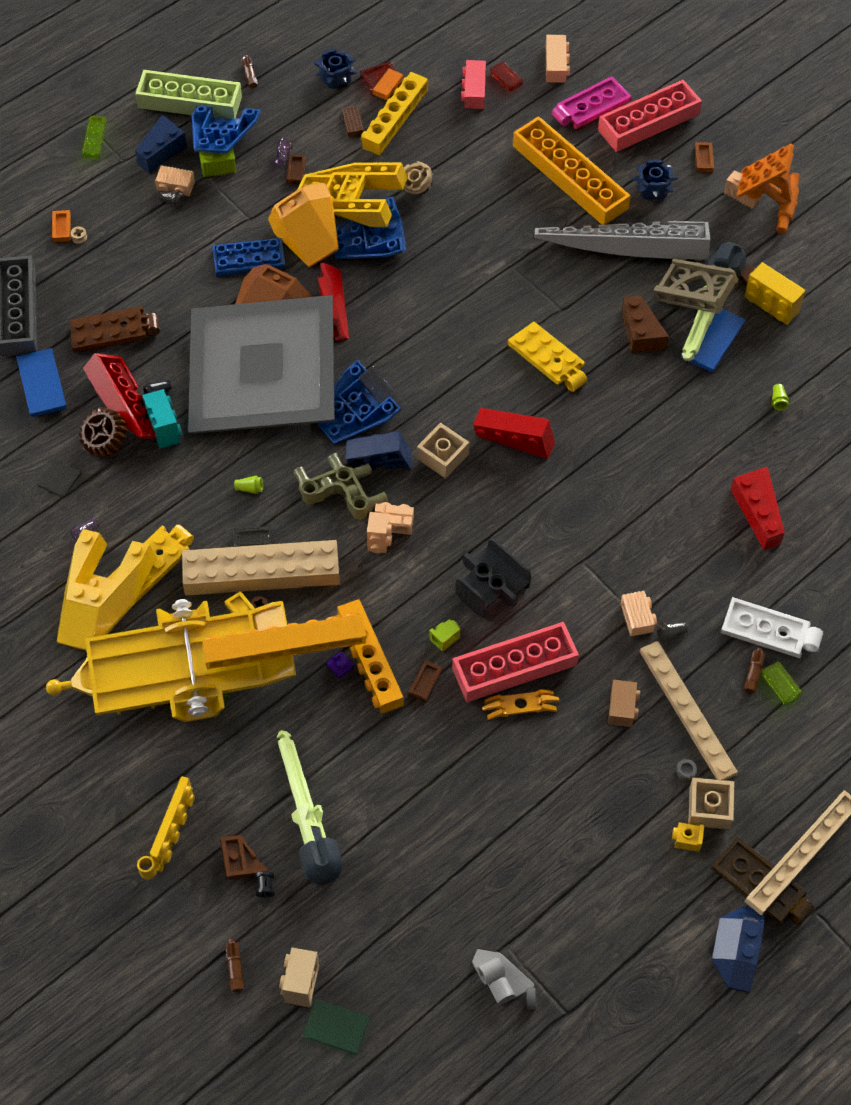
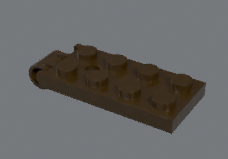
M737 836L713 863L711 869L745 897H748L775 866ZM792 881L765 913L780 925H782L787 915L793 922L801 925L814 910V906L808 899L804 898L807 895L806 890Z

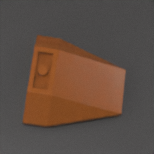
M268 264L253 267L243 279L235 304L309 298L312 296L296 278Z

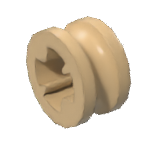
M75 227L71 230L70 233L74 243L82 244L87 240L86 230L83 227Z

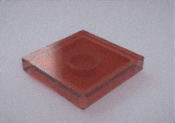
M390 61L360 71V75L373 97L376 96L373 95L374 87L387 70L392 69L396 71Z

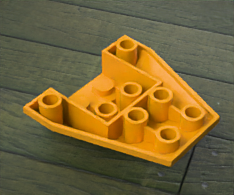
M325 183L302 186L273 206L268 221L274 234L278 238H282V241L308 267L311 268L339 249L333 199Z

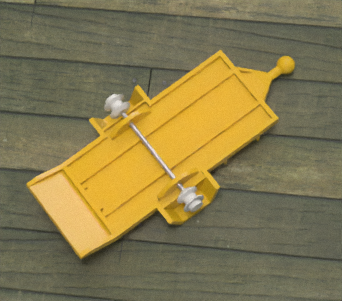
M185 599L177 600L172 605V609L176 610L173 614L156 609L158 626L85 638L87 658L71 681L60 682L58 680H50L46 685V690L50 695H58L62 690L73 688V690L93 696L96 716L117 712L119 715L120 711L151 706L153 709L155 705L170 703L172 717L183 722L216 717L225 708L222 693L262 687L296 676L293 656L207 670L202 640H206L211 636L225 637L230 633L243 634L249 630L261 631L272 626H277L278 628L285 627L287 621L284 604L282 601L272 602L248 611L210 617L207 601H203L196 610H189L188 608L192 605L191 602Z

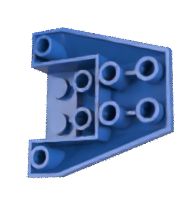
M196 106L192 114L194 151L228 153L257 123L261 113L260 110L244 109L240 119L214 118L212 107Z
M393 196L386 198L392 213L387 227H370L351 220H347L336 227L339 249L334 252L335 259L389 257L402 253L407 249L402 220Z
M357 360L342 373L334 386L335 421L316 424L336 445L388 422L402 409L391 396H388L367 369Z

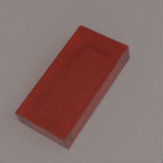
M504 61L490 68V73L508 91L511 92L523 85V79Z

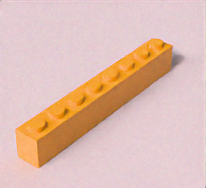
M350 613L346 617L338 618L332 616L322 621L309 620L304 624L290 623L285 627L278 628L277 626H272L266 630H249L243 634L230 633L225 637L219 638L211 636L206 640H202L206 668L209 670L365 644L366 633L362 614Z

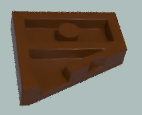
M242 835L220 838L226 880L255 876L258 872L267 871V868L262 866L256 858L255 852L248 847Z

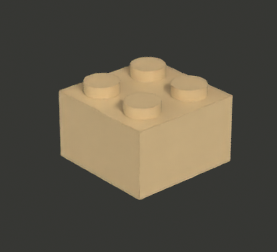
M439 423L417 446V459L445 479L469 455V442L442 423Z
M692 778L689 790L688 824L697 826L701 824L708 828L730 830L734 814V782Z
M291 948L290 954H286L285 975H282L279 988H281V995H283L285 1003L310 1007L319 969L318 954L314 951Z

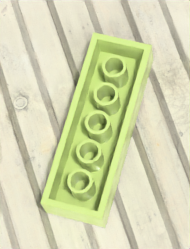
M143 70L135 93L138 108L192 115L196 106L212 107L214 118L225 119L236 118L242 98L240 82Z

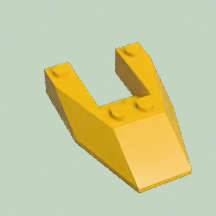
M352 163L305 174L298 189L302 186L325 183L333 199L335 216L370 227H387L392 213L386 199H359L363 190H403L408 177L402 163Z
M82 530L74 547L65 587L57 636L58 644L87 651L85 638L107 635L134 605L157 558L150 545L132 541L114 579L93 574L108 544L100 533Z

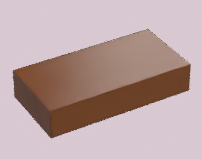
M695 142L696 172L713 173L712 143Z

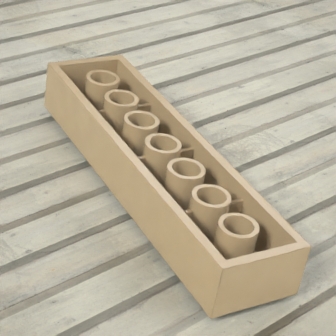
M337 540L182 551L185 595L340 585Z

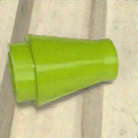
M776 384L773 386L771 405L777 411H784L788 408L790 400L784 390V386Z
M256 475L235 480V491L258 494V492L263 491V479Z

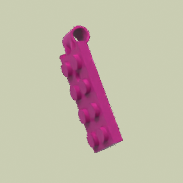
M611 76L558 103L552 110V116L562 126L572 122L574 124L573 128L577 129L630 102L631 95Z

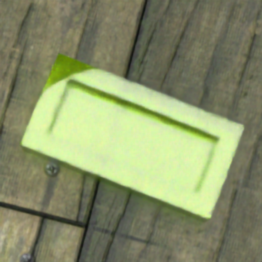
M779 661L762 670L761 674L784 704L801 695L802 691Z

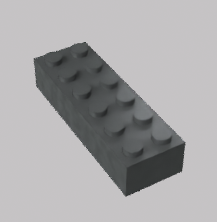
M32 255L0 258V355L3 357L37 352L36 275Z

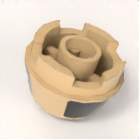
M419 161L411 165L407 164L404 169L408 179L403 189L414 195L428 193L433 185L431 168Z

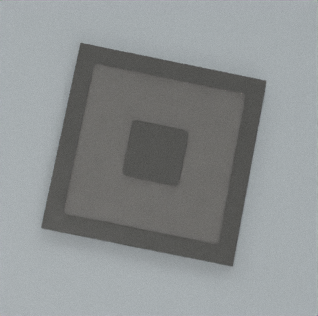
M332 295L191 309L189 434L335 421Z

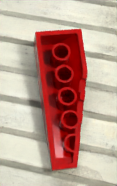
M95 353L83 369L94 386L96 393L107 408L115 410L123 416V420L126 422L125 427L139 438L155 439L156 436L152 424L145 416L147 414L146 407H142L141 404L142 396L137 393L138 384L123 358Z

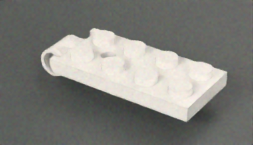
M732 597L721 630L722 634L797 658L801 657L802 648L810 652H817L823 636V631L816 627H810L811 623L809 621ZM783 631L786 633V636H781L779 633Z

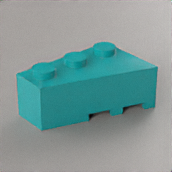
M164 389L142 395L159 449L181 443L179 435H182L180 425L176 422L175 410H172L170 407L172 406L170 396H166Z

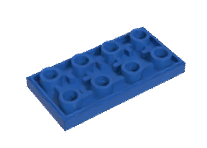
M282 238L212 245L216 276L249 273L253 267L268 264L278 270L285 269Z
M722 309L720 314L715 313L697 355L694 354V359L688 362L713 373L746 320Z
M52 348L16 356L30 416L35 417L67 409Z

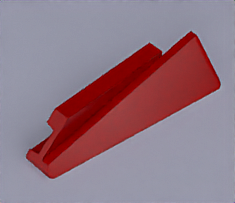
M320 263L322 278H318L320 295L333 296L335 342L349 339L341 271L326 263Z

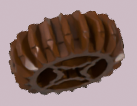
M99 408L98 411L92 410V415L87 414V420H82L84 425L79 427L82 432L78 434L81 438L79 442L83 445V449L96 457H107L108 454L113 455L114 450L119 451L118 446L124 445L122 440L127 438L124 433L128 431L125 427L126 422L123 420V416L110 408Z

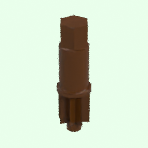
M244 55L243 59H241L243 71L245 72L249 88L254 89L258 85L254 65L250 56Z
M757 648V651L754 650L752 653L744 687L747 693H756L765 657L762 648Z
M228 939V944L225 945L230 987L232 992H238L244 989L239 943H235V939Z

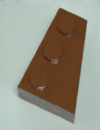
M642 296L623 297L621 311L631 353L667 349L669 336Z

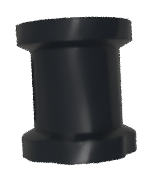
M270 871L256 873L255 878L258 881L256 896L261 898L274 896L275 891L272 889L274 873Z

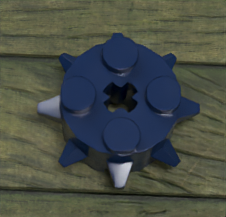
M327 50L322 53L320 60L314 61V65L319 68V72L315 76H320L321 81L328 85V88L335 89L336 87L344 86L351 82L352 75L357 74V70L352 67L356 59H351L346 51Z
M654 159L646 161V164L643 166L638 165L636 167L639 175L638 177L631 178V180L637 182L638 191L644 199H664L669 192L672 193L674 191L671 182L678 180V178L672 176L673 171L670 165L663 164L662 160Z

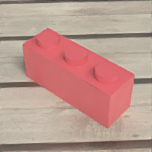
M466 60V67H463L462 77H465V79H462V89H465V91L461 92V101H464V108L484 109L486 61Z

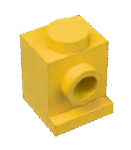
M679 822L678 827H674L672 833V840H675L674 848L699 852L702 846L704 825L700 824V826Z

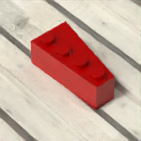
M480 408L473 423L476 436L545 459L549 458L555 444L549 419Z
M768 466L733 478L730 490L763 549L766 550L780 545L785 531Z

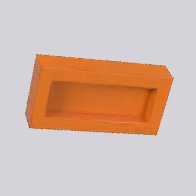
M388 69L374 87L373 95L388 100L402 82L403 74Z
M70 210L52 211L53 242L71 241Z

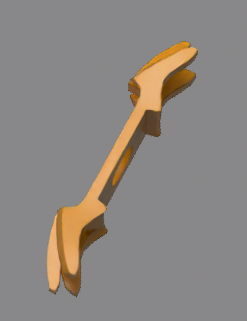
M538 690L531 693L507 696L496 695L484 700L487 705L483 706L482 710L499 709L487 715L488 720L528 712H557L556 706L543 703L558 702L559 697L554 696L553 691ZM524 699L527 705L524 708H518L515 705V701Z

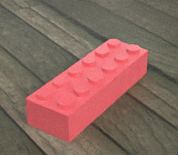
M681 80L600 116L598 131L615 152H618L698 116L702 100L684 80Z
M564 622L455 657L453 658L452 670L467 703L577 666L579 654Z

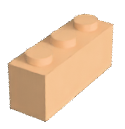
M546 35V82L566 83V76L570 74V66H567L569 64V54H566V52H569V42H566V35Z

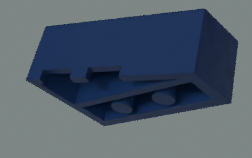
M162 115L135 150L138 165L148 173L156 169L187 146L185 132Z
M400 431L347 440L346 460L353 469L369 463L371 469H376V466H388V469H394V466H405V470H411L412 451Z

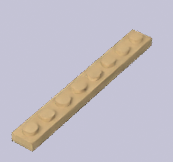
M656 641L641 648L640 653L715 778L725 781L736 776V768L659 642Z
M844 790L746 898L745 902L761 916L851 816V795Z

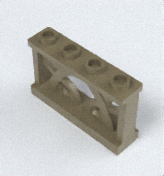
M673 259L662 281L654 288V293L658 302L720 314L723 309L722 305L734 285L737 284L738 278L735 271L730 268ZM677 273H680L679 280L675 279ZM703 278L708 287L691 292L687 283Z

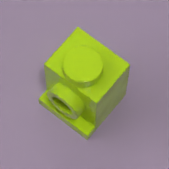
M449 619L445 623H440L435 630L433 628L429 630V640L442 652L460 638V626L454 620L451 621Z

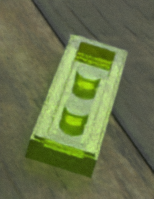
M106 116L89 117L82 150L83 157L100 158L107 123Z

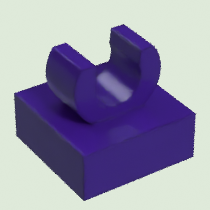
M342 651L326 662V666L338 679H341L354 669V664Z

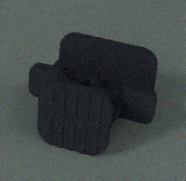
M491 538L488 540V546L474 558L468 553L463 556V564L471 572L463 579L458 578L456 580L455 591L464 604L478 616H483L485 609L499 598L510 607H515L517 605L516 594L523 588L528 589L530 587L531 573L520 560L499 544L498 541Z

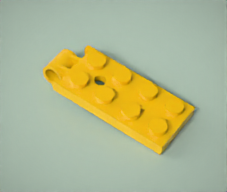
M532 322L508 339V345L555 384L559 385L564 381L568 390L574 392L588 381L585 373L580 370L584 367L585 362L537 323Z
M162 525L143 543L150 545L157 558L134 605L182 559L183 550H190L188 546L193 542L194 536L181 525H176L170 534ZM163 550V554L157 555V551ZM119 567L108 578L114 579Z
M183 776L180 778L151 848V857L143 856L137 862L139 873L143 879L149 880L154 878L157 871L162 872L165 863H169L171 859V848L173 844L178 842L180 836L178 831L180 826L185 824L187 809L193 805L195 799L189 778ZM145 866H151L150 869L143 870Z

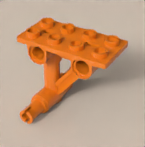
M792 143L774 153H770L761 160H757L750 166H746L741 172L742 176L737 191L738 197L747 195L752 199H760L762 194L765 193L780 204L777 215L779 222L776 228L779 234L787 233L788 224L793 219L799 194L798 183L800 175L797 173L789 175L793 159L794 145Z

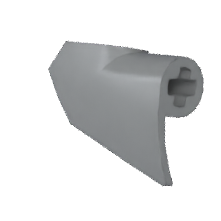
M477 949L472 963L482 982L489 986L498 1005L504 1004L525 993L528 988L534 987V983L501 953Z

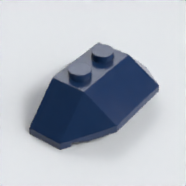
M744 906L719 919L712 961L728 988L750 993L764 928V913L761 916L754 909Z

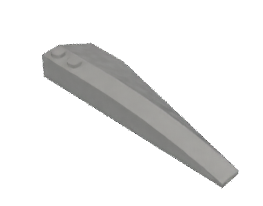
M668 221V225L652 222L650 226L636 223L632 227H629V224L599 225V228L594 229L591 228V225L583 226L581 229L569 226L563 228V230H560L558 227L535 228L534 234L535 238L601 253L634 257L673 258L685 261L687 259H694L695 261L709 260L710 233L708 222Z

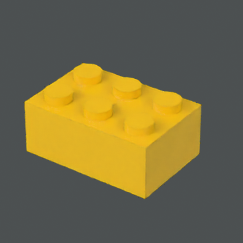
M762 262L749 275L744 297L762 308L765 312L776 317L777 320L788 325L800 312L806 290Z

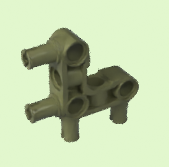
M335 453L328 457V461L333 468L329 472L309 479L303 467H298L294 470V475L299 482L302 500L306 504L321 502L326 497L337 493L345 498L347 508L355 519L362 520L368 516V513L373 511L376 504L388 503L385 492L367 497L358 482V479L372 474L369 463L354 469L348 468L342 464L338 454Z

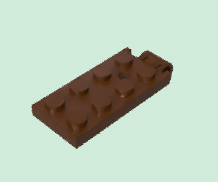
M140 306L70 320L73 352L146 339L147 335L155 336L160 332L158 315L156 313L144 315V308Z

